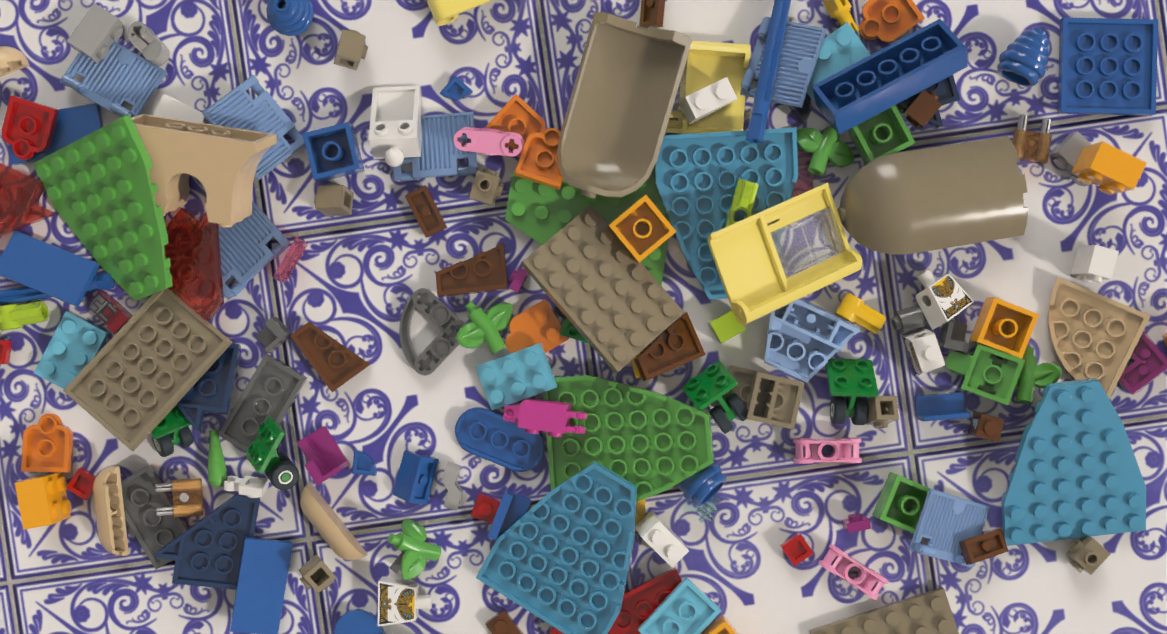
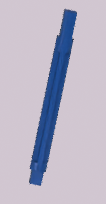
M774 0L746 141L749 143L762 144L791 0Z
M108 273L95 274L87 292L114 288L115 280ZM26 286L0 290V305L50 298L51 296Z

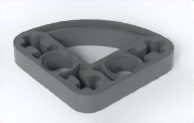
M425 288L416 290L409 298L403 309L399 327L401 347L406 359L418 374L424 376L433 373L459 346L456 336L452 339L456 343L452 345L450 340L443 337V335L446 333L449 337L454 332L453 326L458 327L465 324L432 291ZM420 293L422 295L427 293L429 295L427 300L431 304L434 301L438 302L437 305L431 308L429 313L426 309L430 307L426 303H418L420 300L418 295ZM416 307L442 331L419 356H417L413 348L410 334L411 320ZM438 308H443L447 312V317L442 322L434 318V312ZM439 341H444L448 346V351L443 355L435 351V345ZM429 350L433 356L440 359L438 362L433 359L429 363L430 370H421V359L426 361L431 357V355L427 354Z

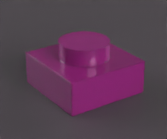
M521 267L518 271L514 270L508 280L511 283L509 288L519 293L529 273Z
M861 513L850 514L848 519L842 520L843 529L847 533L871 529L870 519L862 516Z

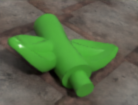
M832 125L826 127L823 134L814 128L797 130L798 146L803 151L813 153L808 167V171L813 175L823 176L828 160L837 167H846L854 162V156L850 147L846 143L838 141L841 134H838Z
M473 301L465 305L469 312L467 317L471 322L464 324L459 329L456 341L465 348L474 349L483 344L485 340L492 355L506 347L499 331L506 329L512 320L513 307L511 303L496 304L490 307L487 313L481 307L477 309Z
M1030 346L1026 347L1022 357L1025 363L1015 386L1018 387L1016 402L1020 404H1033L1036 387L1045 388L1049 383H1057L1062 374V368L1056 364L1045 362L1037 365V357L1033 355L1034 348Z
M405 519L402 522L403 533H398L397 535L390 534L388 543L393 544L395 549L404 552L401 561V574L403 580H409L418 576L424 570L426 560L435 562L439 559L441 547L426 543L427 534L425 528L414 520Z

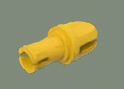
M823 0L830 18L837 19L840 26L848 22L854 32L859 30L849 12L852 6L848 0Z

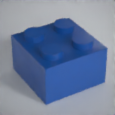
M346 122L302 133L315 181L323 182L365 171L355 129L351 123Z

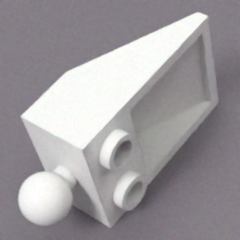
M420 85L373 88L369 143L374 159H385L389 166L398 167L406 157H421Z

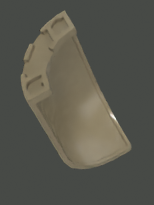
M595 12L560 132L557 149L558 168L564 181L572 187L582 189L581 195L595 198L596 194L606 197H623L636 191L649 178L660 152L693 38L676 31L649 26V29L641 26L636 28L637 22L610 13Z
M1004 136L893 153L877 158L859 169L850 179L842 194L837 211L846 231L856 242L873 251L890 255L914 254L1024 235L1028 208L1024 207L1023 193H1027L1025 174H1020L1018 169L1019 155L1009 137Z

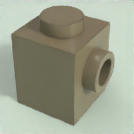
M343 29L333 64L357 70L360 59L365 60L368 46L364 45L366 36L361 35L355 30Z
M484 168L483 172L477 170L469 198L494 206L496 197H501L504 184H501L502 179L497 177L498 172Z
M338 183L318 186L317 194L314 198L315 208L325 216L352 215L354 193L345 185Z
M877 396L867 399L868 417L865 425H873L876 429L887 428L889 423L899 420L897 396Z
M1087 536L1072 542L1066 555L1071 559L1069 564L1078 572L1085 571L1092 575L1109 557L1110 553L1094 538Z
M317 554L299 569L302 575L300 581L308 590L313 587L317 593L328 588L336 578Z

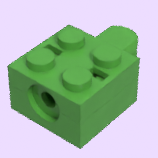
M977 344L973 356L961 351H953L946 358V366L949 371L965 377L961 389L1007 406L1025 363L1023 359Z

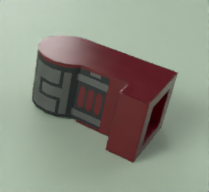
M100 290L87 303V306L99 316L113 334H116L133 316L117 300L103 290Z

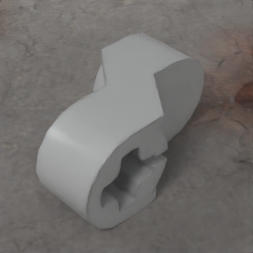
M137 21L130 25L127 36L131 43L155 66L164 65L170 57V52L166 45L144 23Z
M448 461L441 480L448 490L444 507L457 511L464 492L457 482L461 465Z

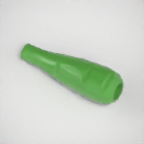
M219 430L209 431L208 482L212 487L224 486V481H227V469L218 436Z

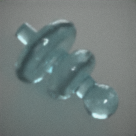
M714 495L711 502L704 504L705 509L702 507L697 508V513L701 516L699 518L701 523L705 519L710 522L714 520L711 512H717L715 505L720 502L718 495Z

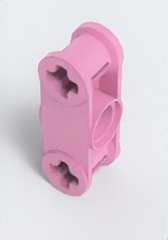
M464 127L457 131L453 138L454 144L459 150L478 152L485 155L513 157L523 150L525 144L523 137L518 133L491 128ZM465 133L467 138L471 139L467 144H465V140L461 139ZM512 139H514L515 144H518L514 150L511 149V145H507Z
M794 438L795 458H793V463H861L862 458L859 457L861 438ZM832 445V454L823 456L821 453L823 446Z
M830 543L828 553L818 564L851 583L870 598L877 600V594L884 583L887 584L889 580L876 571L867 568L850 557L846 552ZM853 566L858 567V574L855 577H849L848 570Z

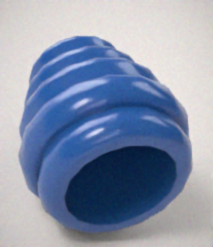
M268 0L266 8L267 20L271 27L279 34L286 36L300 35L307 31L312 24L314 12L310 0ZM286 3L285 8L280 9Z
M1039 28L1024 31L1022 36L1017 37L1000 54V63L997 66L998 73L1007 80L1022 86L1032 87L1036 85L1038 80L1045 75V66L1048 63L1047 47L1049 39L1046 37V32Z
M714 463L681 481L678 487L684 492L683 496L688 501H693L696 506H701L722 488L726 481V476L721 473L722 470L719 465Z

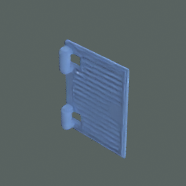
M764 17L758 32V40L741 84L740 95L755 97L756 89L751 88L753 79L759 78L771 20L770 17ZM787 21L771 102L802 108L827 29Z
M114 41L109 48L108 55L101 59L98 64L78 53L66 73L62 76L60 83L67 87L69 86L77 93L115 115L121 117L130 115L132 118L141 114L167 74V71L155 66L150 61ZM76 74L85 78L82 83L74 79ZM125 102L134 106L131 111L122 107Z
M254 75L202 112L212 125L277 134L276 144L266 151L257 166L254 176L257 181L305 145L304 138L295 128L294 123L267 90L263 89L259 84V80ZM250 88L258 96L254 100L246 92ZM286 133L295 141L291 145L283 137Z
M474 112L421 116V157L404 158L402 164L412 163V171L402 172L401 165L392 167L393 180L411 181L419 178L460 177L476 174L478 170L476 152L459 150L453 140L454 135L464 127L475 128ZM466 133L461 137V139L465 140V144L471 141L470 138H467ZM468 158L469 166H457V159Z
M252 200V214L244 218L243 221L233 224L232 227L224 228L218 226L188 255L229 300L234 296L236 297L247 286L248 282L272 259L282 254L288 248L290 242ZM274 237L279 243L270 250L266 243ZM233 275L238 282L229 288L225 282Z
M929 488L908 550L970 568L974 567L976 563L966 565L964 556L960 555L961 547L959 541L982 533L990 507ZM922 537L927 538L925 545L920 544Z

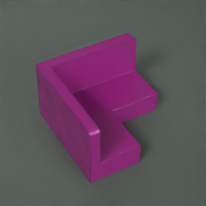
M1144 331L1131 355L1135 362L1124 369L1119 380L1133 395L1167 371V356Z
M326 426L321 427L297 442L309 461L304 466L316 485L321 484L350 465Z

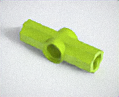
M738 179L731 207L727 212L725 228L736 223L733 217L737 210L744 212V219L752 216L751 212L759 184Z
M44 301L23 305L0 306V330L22 328L23 325L48 321V307Z

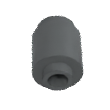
M918 305L895 311L894 317L891 318L894 329L896 331L899 330L901 334L923 328L925 324H928Z

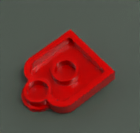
M10 95L2 127V138L6 143L13 145L12 150L16 157L21 160H30L35 157L37 152H44L49 149L59 109Z

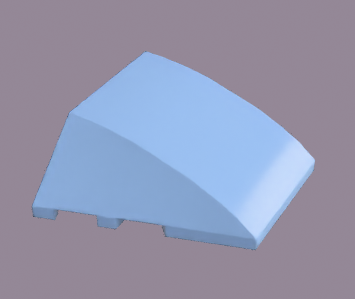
M800 298L770 313L764 363L808 382L860 329L837 314Z

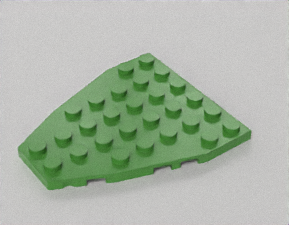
M130 115L123 116L33 163L36 173L54 208L100 266L108 274H111V277L135 301L173 286L170 273V258L165 257L164 245L168 244L167 230L162 207L158 206L155 202L154 192L158 191L157 184L151 183L149 170L153 169L152 161Z
M654 168L649 178L636 191L623 197H606L596 194L595 198L581 195L582 189L572 187L564 179L560 190L515 176V172L512 173L505 220L541 245L590 205L609 225L644 195L648 196L670 223L655 184ZM668 239L641 261L660 285H662Z
M592 375L554 377L558 387L543 392L544 400L572 403V411L587 413L586 419L571 417L570 421L572 426L585 427L584 434L567 432L562 434L561 437L547 435L551 491L594 462H598L636 485V502L670 489L714 463L710 414L666 395Z

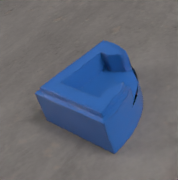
M454 75L440 92V95L450 100H461L471 95L473 90Z
M354 450L352 474L376 476V465L372 458L363 451Z

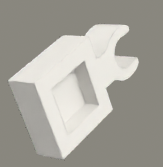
M228 476L227 481H224V490L239 491L240 495H247L250 498L263 497L269 487V479L245 476L243 479L236 476Z

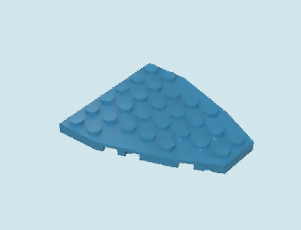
M797 128L765 129L762 144L747 142L748 130L664 135L654 166L655 184L670 223L676 230L675 236L681 251L709 300L726 299L728 297L709 248L708 236L725 228L727 212L731 207L738 179L759 184L751 212L752 216L792 198L793 188L798 178ZM737 210L734 213L733 218L736 223L745 218L742 210ZM784 227L770 233L776 251Z
M1093 378L1047 384L1042 393L1041 401L1037 403L1034 409L1036 414L1031 424H1027L1015 456L1017 462L1013 473L1010 472L1008 480L1010 483L1007 492L1003 493L1001 499L1002 533L1006 545L1011 546L1146 530V485L1125 427L1100 382Z
M594 462L550 491L496 540L476 578L564 634H608L621 611L635 537L637 486L598 462Z

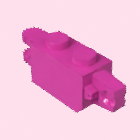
M530 398L521 402L520 405H506L504 407L503 420L518 424L517 427L525 428L526 433L539 434L540 430L547 431L548 436L561 437L562 434L567 432L584 434L585 427L572 426L570 421L571 417L586 419L587 413L572 411V403Z

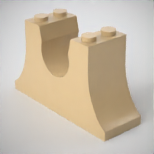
M146 114L132 117L152 161L153 169L149 170L151 183L157 184L158 191L154 192L156 204L162 207L163 216L187 203L190 191L189 175L196 177L205 188L207 196L205 208L209 222L218 223L219 227L228 228L237 222L243 221L244 218L252 214L255 172L263 155L276 144L277 134Z

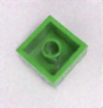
M896 105L847 130L865 165L877 158L897 153L915 143Z
M890 472L872 515L914 533L929 488Z

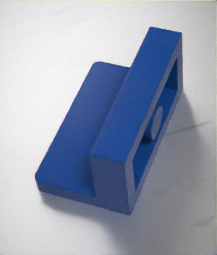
M963 392L914 396L917 420L925 422L970 417V412L965 411Z
M405 450L393 495L409 503L427 504L439 459L418 455Z
M505 490L487 537L496 540L497 537L506 532L527 513L531 499Z

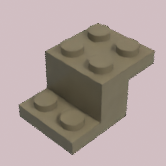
M730 365L729 372L737 380L738 385L723 395L725 403L729 406L726 398L736 393L748 409L746 419L794 430L805 383Z

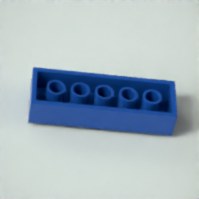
M938 19L813 85L812 90L816 106L836 132L841 134L968 67L966 46L941 19Z

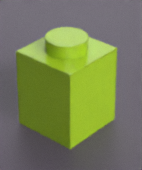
M732 309L708 322L721 344L746 330L745 326L736 320Z

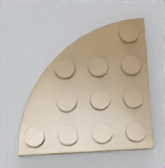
M1057 277L1049 303V328L1056 353L1066 370L1075 380L1096 378L1110 399L1151 316Z

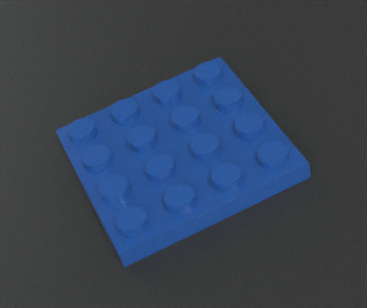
M1060 19L1058 114L1155 115L1158 19Z

